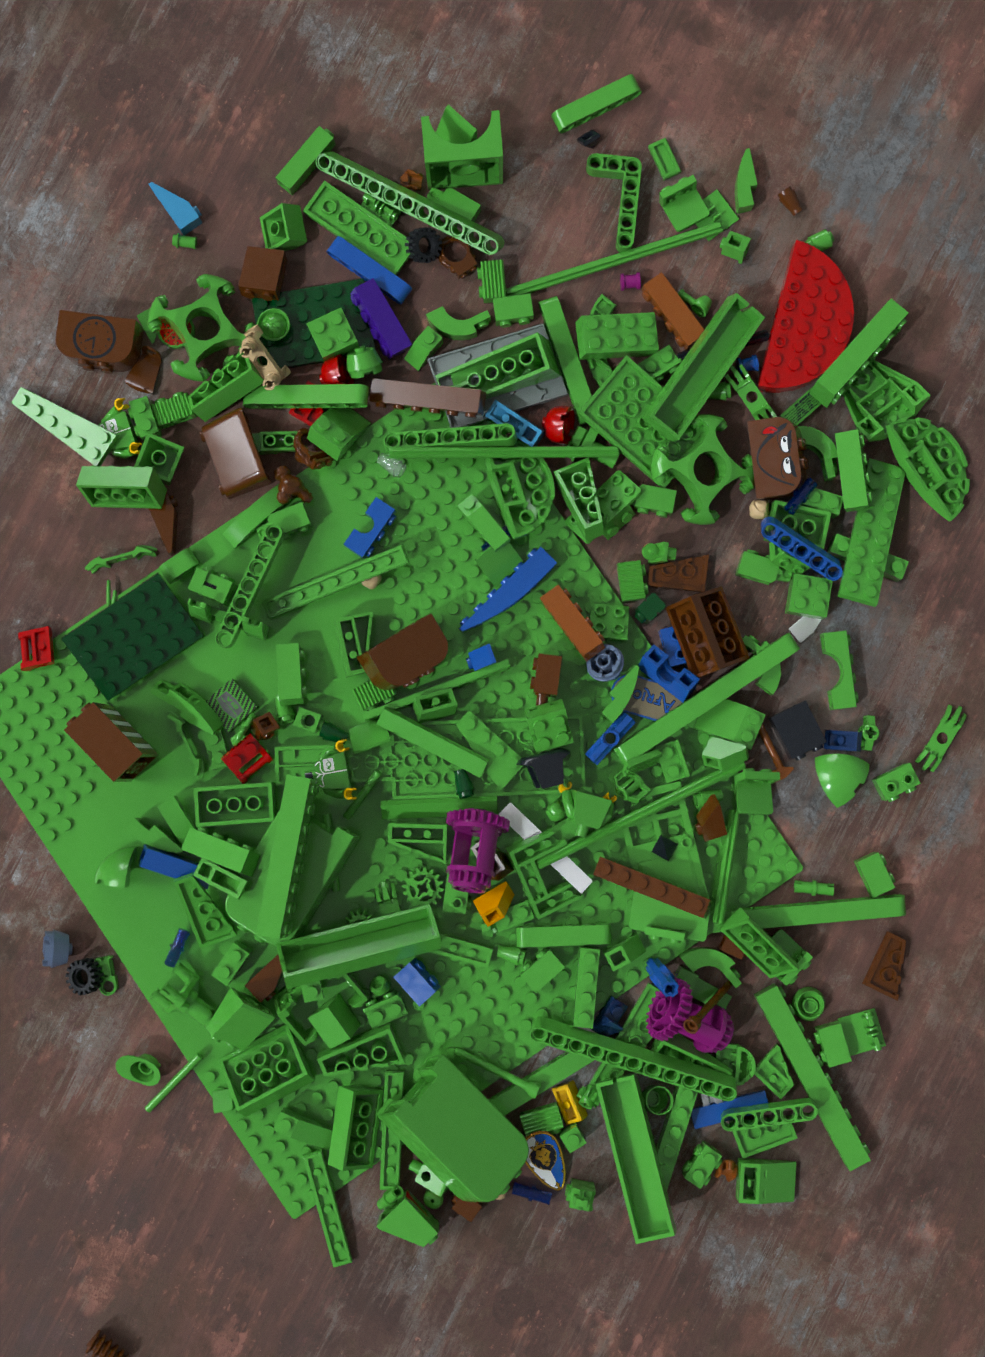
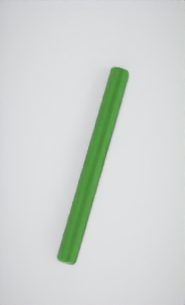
M730 810L727 835L714 909L713 923L720 925L724 923L739 827L740 814L737 810Z

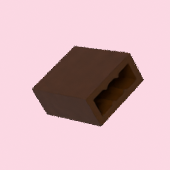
M247 246L238 285L242 296L249 299L262 298L266 301H279L288 261L284 250Z

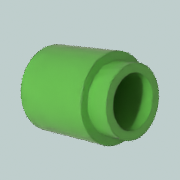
M824 229L808 237V240L804 242L820 251H824L833 246L834 237L830 231Z

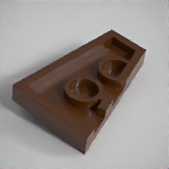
M709 554L650 566L647 586L705 592Z
M887 931L862 984L898 1001V985L901 983L900 971L901 964L904 961L906 940Z

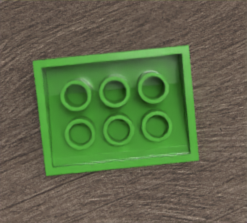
M286 1024L251 1042L245 1050L240 1048L218 1060L236 1110L244 1117L315 1081L306 1058L292 1031Z

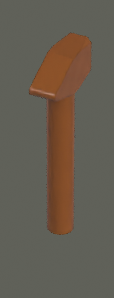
M762 724L759 734L776 767L772 772H780V780L790 774L794 767H784L764 724Z

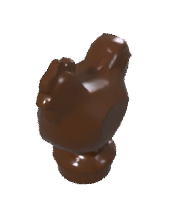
M286 465L278 467L273 472L275 479L280 481L276 497L279 503L286 504L292 498H300L304 503H310L313 500L312 493L305 488L303 481L296 476L290 475L291 470Z

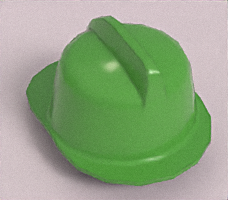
M142 1054L138 1057L126 1055L120 1057L116 1062L118 1074L128 1080L147 1086H154L161 1079L159 1071L161 1064L150 1054Z

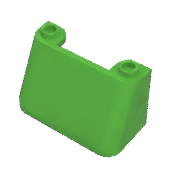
M351 973L321 980L324 999L304 1003L301 986L286 989L285 986L274 996L273 1001L277 1015L304 1046L318 1038L317 1031L307 1017L336 994H339L346 1005L349 1004L352 1008H359L368 1000L367 995Z

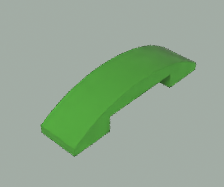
M279 484L254 502L225 530L223 536L235 549L270 514L276 510L279 511L286 505L277 501Z

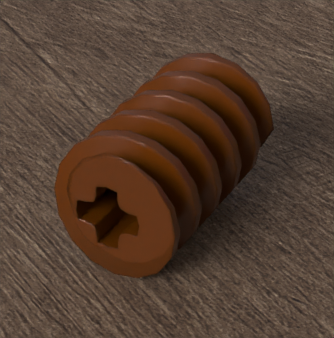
M100 1329L86 1345L85 1353L88 1354L93 1351L92 1357H123L125 1352L124 1349L117 1352L118 1344L111 1347L112 1339L105 1342L106 1334L99 1337Z

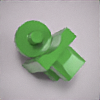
M669 542L649 543L642 548V555L648 560V564H658L668 560H675L677 549L668 547Z

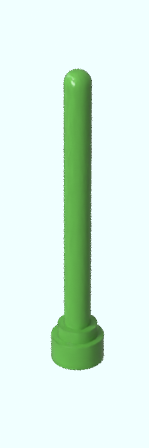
M455 1048L454 1050L455 1055L525 1089V1092L529 1093L528 1096L534 1099L537 1097L542 1084L536 1081L534 1083L531 1081L527 1082L463 1049Z

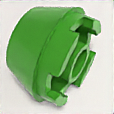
M358 346L353 351L347 353L346 371H348L349 376L353 379L363 378L364 375L381 372V363L383 361L374 347Z

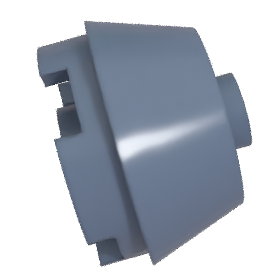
M604 644L605 649L587 661V670L595 680L610 682L616 680L621 675L624 657L618 648Z
M54 929L52 931H45V937L43 938L44 960L42 965L54 968L66 964L68 956L72 955V943H69V935Z

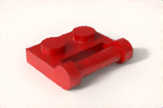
M46 626L18 633V640L21 642V671H31L34 668L55 664L51 627ZM30 638L32 644V661H30L28 640Z
M250 733L237 746H234L223 755L221 760L236 775L240 782L245 784L251 775L267 762L273 761V758ZM260 753L262 757L243 773L239 770Z

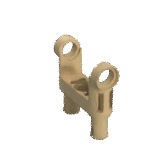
M257 324L244 333L245 339L242 341V347L239 351L240 354L243 353L242 357L250 359L264 379L263 387L266 385V390H273L291 371L286 365L281 369L260 341L259 338L263 332ZM264 356L268 361L267 365H261L258 362V357Z

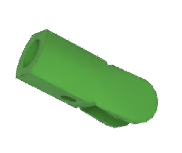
M577 426L567 446H581L588 430ZM568 457L572 462L576 459V457Z

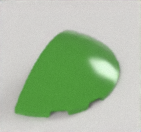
M906 417L888 424L886 429L890 445L899 466L905 471L906 478L918 494L937 513L949 522L952 521L964 506L963 500L969 492L970 479H967L965 470L968 463L960 445L945 428H938L931 424V420L925 418L907 419Z
M487 435L485 439H490L493 435ZM517 440V443L512 447L530 446L520 440ZM485 458L492 491L509 533L513 539L530 534L545 521L551 511L550 508L555 496V486L550 468L543 458Z

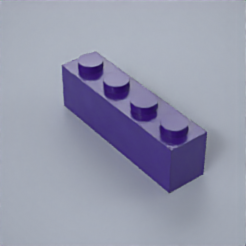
M374 278L355 287L351 292V300L355 306H358L363 321L369 325L371 335L379 342L382 354L390 360L407 351L412 346V343Z

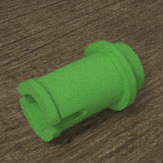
M177 233V235H173L172 245L176 246V248L196 249L197 237L183 236Z

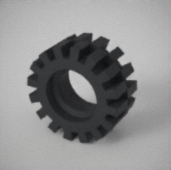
M432 228L413 229L409 233L410 236L406 237V240L409 241V243H405V247H409L406 253H410L409 258L413 259L414 262L430 263L436 260L435 257H439L438 251H442V247H439V244H442V241H438L441 237L440 235H435L437 232L431 230ZM421 238H425L428 241V250L425 253L419 249Z
M84 958L70 964L71 967L67 968L66 971L69 973H66L65 977H69V980H66V983L71 984L69 989H74V994L86 995L97 991L102 986L100 983H103L104 979H101V977L104 976V973H100L102 967H97L99 963L97 961L94 962V959ZM82 970H85L88 975L87 984L81 977Z

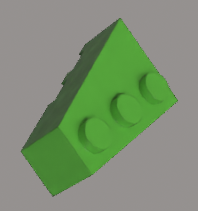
M373 611L334 620L346 678L366 673L357 657L369 650Z
M389 822L388 843L446 864L448 824Z

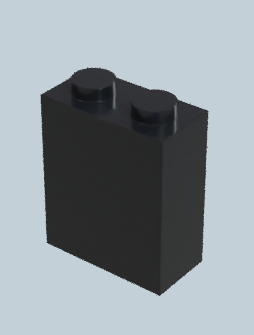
M806 700L768 718L789 759L795 758L796 761L806 757V752L810 750L816 752L823 748L822 744L827 742Z

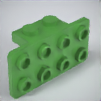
M620 470L616 471L596 490L603 520V536L607 540L615 536L626 523L631 521L635 513L630 504L642 494V490ZM572 514L565 520L566 525L586 544L594 540L586 542Z
M634 892L629 927L634 930L645 931L646 935H650V938L655 940H661L663 937L669 938V942L681 943V941L686 939L703 942L707 939L711 906L706 919Z

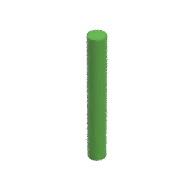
M375 770L356 796L357 799L353 800L344 813V818L349 820L381 776L380 771Z

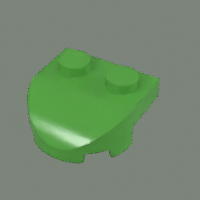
M729 1043L723 1050L715 1053L717 1060L733 1070L731 1076L736 1079L737 1086L745 1084V1082L753 1077L756 1069L755 1059L744 1046Z

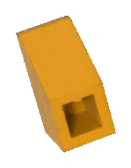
M507 881L473 900L487 927L505 917L514 893Z

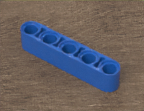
M340 236L336 237L326 251L329 256L360 278H363L366 282L374 278L381 292L402 305L412 291V287Z
M766 517L762 520L761 533L764 538L827 579L836 581L841 578L843 570L837 558L774 517ZM768 525H772L775 527L771 531H767L765 529V527ZM783 536L791 537L788 541L781 540ZM800 546L806 547L804 551L797 550ZM814 557H822L818 562L813 561ZM831 567H837V568H838V569H837L836 571H834V572H830V571H829V568H831Z

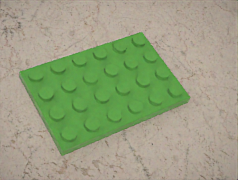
M626 355L577 415L611 445L618 447L619 452L652 480L651 462L654 450L662 444L665 445L669 450L667 458L673 461L686 453L700 436L701 428L693 429L689 425L679 440L670 442L644 421L642 417L663 387ZM667 470L664 472L667 475L665 477L666 481L659 485L660 488H666L674 478Z

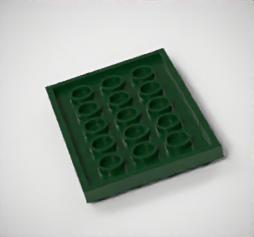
M363 278L280 292L279 301L252 298L256 325L261 313L271 308L280 309L289 317L290 329L285 337L277 341H270L262 336L259 338L280 369L285 365L288 368L324 363L306 323L338 308H342L358 341V345L374 347L375 349L370 327L363 321L358 306H355L351 300V292L355 287L364 283ZM261 356L262 365H267V359Z
M156 573L63 636L61 640L106 700L109 701L204 635L161 575Z

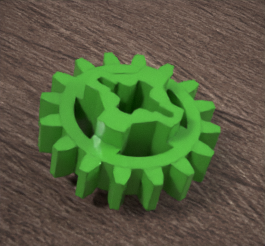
M424 866L423 871H420L419 867H417L416 873L410 871L411 877L404 878L407 884H402V887L406 888L403 895L409 896L406 901L412 900L413 907L416 904H419L420 907L431 902L436 905V898H442L439 892L444 891V888L440 887L444 882L443 880L438 881L440 874L434 875L433 868L428 872L426 866ZM426 875L422 880L414 879L416 876ZM431 879L436 884V890L431 887ZM426 880H428V882L426 883V888L428 889V891L424 890L423 893H421V895L419 896L420 887L418 886V884L422 885L423 883H425ZM410 885L415 888V896L411 893ZM429 895L432 897L429 900L421 901L423 896Z

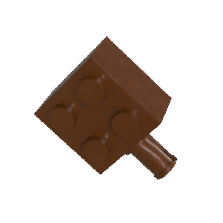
M539 653L538 658L534 657L532 670H536L535 677H531L530 689H533V694L537 696L536 706L548 703V697L557 696L562 656Z

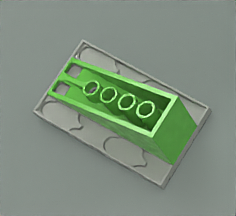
M545 324L536 325L428 358L436 385L478 389L486 392L483 416L477 415V418H468L462 413H459L458 416L447 415L451 428L468 427L490 420L485 415L495 399L513 411H520L569 395Z

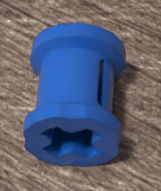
M755 354L750 358L736 359L737 370L741 375H743L739 368L741 364L747 371H759V362Z

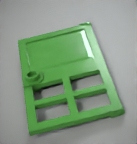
M678 781L650 788L651 792L646 796L648 804L653 802V795L676 791L682 788L681 782ZM642 790L636 791L630 796L635 798ZM616 794L617 800L615 802L619 818L626 815L623 803L628 801L623 800ZM685 798L678 801L680 809L661 814L654 813L622 829L633 870L709 899ZM682 815L686 833L667 838L678 844L669 861L652 853L651 851L661 835L658 820ZM652 822L657 840L633 846L629 827Z

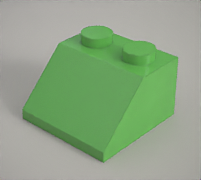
M282 203L260 217L266 248L287 251L296 249L307 242L300 205Z
M147 433L134 467H153L162 482L170 486L184 447Z

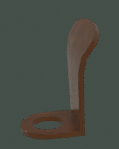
M142 346L143 353L127 375L125 383L137 391L153 393L162 357L154 348Z

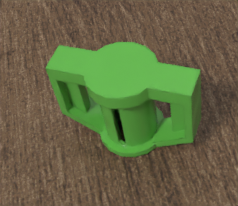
M866 715L863 716V725L859 727L857 732H862L861 750L872 751L873 743L877 740L880 733L878 727L875 726V716Z
M622 770L614 776L613 781L616 792L625 801L638 804L651 792V789L644 784L642 778L636 773L628 776L629 779L621 786H618V782L625 777ZM638 788L642 790L635 798L630 796Z

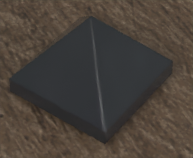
M591 129L576 140L583 146L594 149L601 136Z
M660 835L651 852L669 861L678 844Z

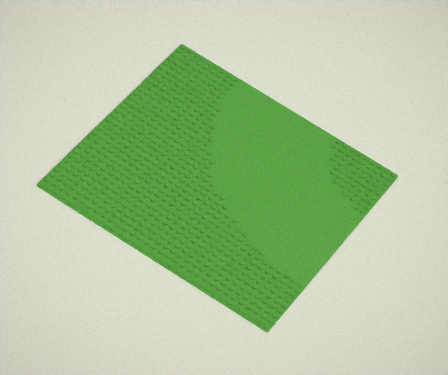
M405 407L404 410L394 409L369 426L338 461L333 459L331 466L314 470L308 467L296 475V477L303 481L305 488L312 493L313 500L310 503H304L300 498H292L280 510L302 502L312 526L309 527L307 532L301 534L296 532L291 534L289 539L283 540L248 614L251 620L263 622L270 626L266 641L247 636L244 630L241 629L235 644L231 648L220 647L215 641V636L221 623L215 621V617H213L212 623L193 618L189 613L188 600L190 598L194 601L203 602L213 608L226 612L229 607L188 589L196 569L175 583L169 584L158 568L116 596V600L156 573H159L204 636L118 695L107 701L61 640L63 636L105 609L106 604L53 639L55 664L34 668L31 671H21V660L0 674V778L187 1061L189 1062L196 1053H200L203 1056L202 1060L193 1070L212 1098L213 1091L229 1089L218 1060L240 1048L233 1049L225 1041L217 1042L210 1037L209 1031L204 1027L205 1025H201L186 1012L181 1013L177 1011L167 1014L163 1011V1007L151 999L150 996L157 988L161 990L165 987L164 985L167 982L178 992L181 991L185 986V981L172 972L175 966L181 962L191 972H196L200 975L198 997L214 1008L215 1012L230 988L256 999L245 985L278 955L276 945L267 942L261 943L254 939L255 935L250 931L245 933L237 928L238 924L228 916L225 909V901L228 894L212 885H209L208 889L205 890L233 926L237 936L200 949L174 885L175 878L140 867L138 860L145 843L134 838L124 830L134 818L139 817L150 828L156 824L160 825L180 843L157 805L173 796H177L196 826L194 788L242 784L228 766L212 770L201 734L205 731L184 719L186 722L184 726L185 734L196 757L203 759L204 777L202 779L201 776L195 777V766L188 759L190 753L181 734L176 732L175 723L167 717L168 714H172L170 710H173L180 716L182 711L151 694L150 690L154 684L161 679L173 686L181 682L206 701L233 678L258 706L252 712L255 713V718L271 712L280 728L275 731L274 736L270 739H262L258 742L270 754L273 761L267 762L251 775L245 784L275 782L277 813L281 807L285 785L276 786L275 747L333 745L336 742L323 740V737L319 736L320 730L317 733H313L294 726V722L280 725L279 721H277L275 697L278 696L276 645L299 643L301 649L305 651V660L302 661V667L306 669V679H303V686L307 687V697H304V704L291 705L295 715H297L299 707L323 715L322 719L325 722H331L349 733L348 729L367 723L363 716V713L367 711L361 710L352 689L369 682L370 679L366 673L346 678L334 620L341 617L373 611L369 649L418 619L430 613L433 615L447 639V655L442 662L434 666L436 670L432 673L424 675L419 681L405 688L403 685L395 688L397 695L394 696L395 700L392 702L474 672L473 668L469 669L466 658H469L468 653L487 644L491 646L496 663L508 659L510 664L509 670L452 690L458 704L455 714L431 721L461 720L468 711L478 719L526 717L524 709L536 706L537 696L533 694V689H530L531 677H535L536 670H532L534 657L538 658L539 653L562 656L557 696L548 697V702L562 699L567 716L583 715L586 792L584 793L603 797L609 792L610 799L617 794L613 779L624 768V765L613 749L654 722L653 720L627 713L636 723L603 760L596 765L585 755L603 732L612 724L606 717H604L605 719L602 723L603 716L600 713L612 701L608 693L611 691L612 685L616 680L610 682L598 681L590 676L587 670V662L543 606L540 597L557 585L562 590L566 588L572 596L570 598L572 603L577 602L583 611L581 612L582 616L589 619L591 603L623 606V604L573 531L566 525V521L553 502L549 515L533 532L518 539L512 538L498 509L490 484L485 458H389V452L384 445V438L387 434L451 428L444 411H440V414H432L426 409H422V412L411 411V408ZM488 420L471 426L493 425L496 423ZM474 436L467 437L466 441L472 440ZM449 438L447 442H452L455 438ZM431 439L428 444L434 443L436 439ZM414 440L409 445H414L417 441ZM398 442L392 443L390 447L396 446ZM473 494L511 539L509 543L524 562L529 559L527 555L534 548L538 550L542 547L557 562V565L515 605L482 625L462 633L459 629L461 627L460 622L466 616L470 618L475 613L473 611L480 602L484 604L488 600L487 595L493 589L498 590L502 586L500 584L495 587L474 561L490 545L464 518L457 507L462 501ZM375 497L395 509V516H397L391 526L387 525L384 530L386 534L380 542L376 541L373 546L375 550L370 557L403 545L410 562L409 564L382 574L379 585L373 590L359 583L268 619L262 603L263 600L365 560L346 548L344 543L354 529L361 533H368L373 529L374 521L365 512ZM243 512L189 547L200 563L198 568L202 569L203 566L217 572L219 577L221 574L227 575L235 580L234 583L239 586L260 542L256 529L236 549L223 536L225 530ZM266 519V520H265L261 525H259L257 528H259V527H261L262 525L268 523V520ZM265 547L262 550V555L268 556L271 553V547ZM257 564L254 567V572L257 574L263 570L262 564ZM252 581L246 584L247 591H252L255 587V583ZM241 599L238 601L239 609L245 608L246 600ZM630 614L628 640L606 639L603 641V644L612 645L623 654L624 666L618 678L626 675L635 665L638 666L643 655L652 647ZM224 634L221 637L222 644H227L230 641L228 634ZM32 653L30 654V661L33 660ZM639 670L638 676L651 679ZM587 696H591L595 699V704L593 707H591L592 700ZM96 702L112 705L159 754L131 782H113L64 731L67 727V722L74 716L78 717L82 713L81 709L87 703ZM381 702V703L377 704V707H380V706H383V705H386V704H384V702ZM413 705L396 711L418 722ZM312 715L306 717V725L312 726L315 723V718ZM697 718L656 745L658 746L677 739L679 743H683L686 751L683 756L685 761H689L692 771L689 772V777L670 782L680 781L682 787L719 770L704 766L702 753L709 741L710 735L693 728ZM241 723L230 732L224 727L221 728L228 751L234 747L230 739L239 732ZM252 723L250 724L248 731L243 735L240 741H242L250 733L254 736L250 729ZM607 733L605 741L609 744L614 743L615 735ZM348 735L345 744H351L350 735ZM653 747V748H651L650 750H648L647 752H650V751H652V750H655V748ZM258 753L239 770L243 773L258 761L262 755ZM659 760L656 765L636 773L649 788L669 784L665 781ZM738 772L703 789H720L722 791L723 801L719 803L726 831L730 810H737L734 776L739 774ZM627 776L621 779L618 782V786H621L623 783H625L629 779V777ZM376 781L352 817L347 820L343 815L353 800L334 798L325 794L322 789H319L318 795L314 796L313 804L316 807L313 817L324 823L323 815L331 814L332 828L334 830L337 827H345L361 838L338 874L340 891L332 892V887H330L300 937L342 927L344 924L350 923L344 918L345 916L351 917L349 913L351 910L357 915L356 909L358 907L361 909V914H363L365 908L368 909L367 916L373 913L374 916L371 919L381 917L374 888L378 887L382 902H384L381 882L384 881L390 899H393L391 883H395L401 911L419 907V904L413 907L412 900L406 901L409 896L403 895L406 888H403L402 884H407L404 878L411 877L410 871L416 873L417 867H419L420 871H423L424 866H426L428 872L433 868L434 875L440 874L438 881L443 880L444 882L440 885V887L444 888V891L439 892L442 898H436V905L432 902L430 903L439 933L493 948L488 968L427 952L351 972L367 995V1001L375 998L378 1001L384 998L383 995H374L369 989L370 982L377 976H384L389 981L391 988L388 992H400L408 1015L393 1020L390 1023L405 1056V1064L388 1065V1067L382 1068L375 1067L364 1071L357 1070L324 1077L317 1061L318 1052L328 1048L318 1034V1038L314 1042L304 1046L294 1035L308 1062L315 1081L247 1117L238 1113L236 1107L234 1110L222 1112L291 1218H298L316 1205L303 1154L320 1149L323 1150L334 1192L367 1169L339 1170L328 1165L330 1147L327 1150L289 1138L274 1131L273 1128L283 1107L333 1129L339 1086L356 1085L382 1089V1107L384 1103L385 1070L405 1071V1097L420 1079L421 1075L417 1071L426 1062L425 1060L428 1057L444 1054L481 1092L501 1077L455 1055V1048L463 1049L510 1072L548 1046L538 1043L531 1038L530 1032L534 1018L539 1016L573 1026L579 945L523 947L524 950H527L524 965L528 961L531 963L537 959L535 955L543 948L545 950L550 948L565 965V968L535 993L520 976L522 972L521 967L524 965L517 966L503 958L497 957L500 945L517 947L516 927L611 923V944L580 945L599 947L600 949L594 1013L603 1008L611 996L617 998L647 978L649 973L645 968L647 966L646 962L650 958H659L665 965L699 942L686 939L681 941V943L669 942V938L663 937L661 940L651 939L650 935H646L645 931L631 929L629 922L635 891L593 875L600 857L632 869L622 829L567 856L592 879V883L583 893H580L578 890L576 891V894L582 896L581 899L539 920L534 915V919L501 932L493 933L492 929L482 932L480 924L485 922L473 902L474 899L507 881L514 893L510 906L527 900L528 897L516 870H513L500 881L491 880L490 889L486 888L485 893H468V898L472 899L470 910L466 909V914L442 911L447 879L446 869L451 864L455 836L452 826H448L447 862L444 864L388 843V824L390 821L446 823L447 817L382 820L381 801L393 800L392 781ZM366 782L351 783L352 788L357 789L352 791L353 797L358 795ZM674 791L653 795V802ZM562 793L497 796L498 815L509 803H512L543 832L558 823L549 819L546 814V808L554 801H562ZM692 794L685 798L709 899L712 900L711 910H714L726 835L706 842L702 835H698L695 824H698L696 815L701 808H696ZM646 797L638 804L630 801L623 803L626 815L648 805ZM616 802L613 803V817L605 825L619 819ZM676 802L656 812V814L680 809L679 803ZM740 814L726 909L750 907L803 870V866L768 815ZM682 815L658 820L661 835L666 838L686 833ZM272 822L203 826L201 828L209 830V835L211 836L213 832L224 836L223 840L226 842L228 838L239 842V847H242L243 844L253 847L254 852ZM652 822L629 827L633 846L657 840ZM509 825V832H506V834L502 833L498 837L497 847L505 854L507 853L505 848L524 839ZM590 827L587 834L597 829ZM472 836L471 847L480 841V837ZM575 836V837L569 839V840L566 841V842H567V844H568V843H570V842H572V841H574V840H576V839H578V838H580V837H579V836ZM137 847L136 862L131 863L129 887H112L94 883L96 872L107 856L121 848ZM470 847L468 865L476 866L477 858ZM186 851L184 853L171 852L198 863L201 860V857L194 854L189 855ZM552 865L542 869L537 867L546 889L567 881ZM419 875L414 879L422 880L426 875ZM431 879V887L436 890V884ZM426 880L425 883H423L422 885L418 884V886L420 887L419 896L421 895V893H423L424 890L428 891V889L426 888V883L428 882V880ZM410 885L411 893L415 896V888ZM429 895L423 896L421 901L429 900L432 897ZM638 934L646 952L631 963L613 972L603 951ZM238 940L253 952L233 981L226 986L211 974L233 942ZM414 958L420 960L425 965L426 971L430 975L435 976L441 986L420 1007L394 979V976ZM283 973L278 987L274 990L275 993L286 986ZM274 996L268 1002L265 999L262 1002L275 1018L253 1041L285 1025L277 1015L273 1001ZM364 1003L359 1008H352L348 1004L347 1006L361 1024L351 1038L372 1030L368 1018L362 1010L366 1004ZM380 1119L373 1165L381 1160L383 1122Z

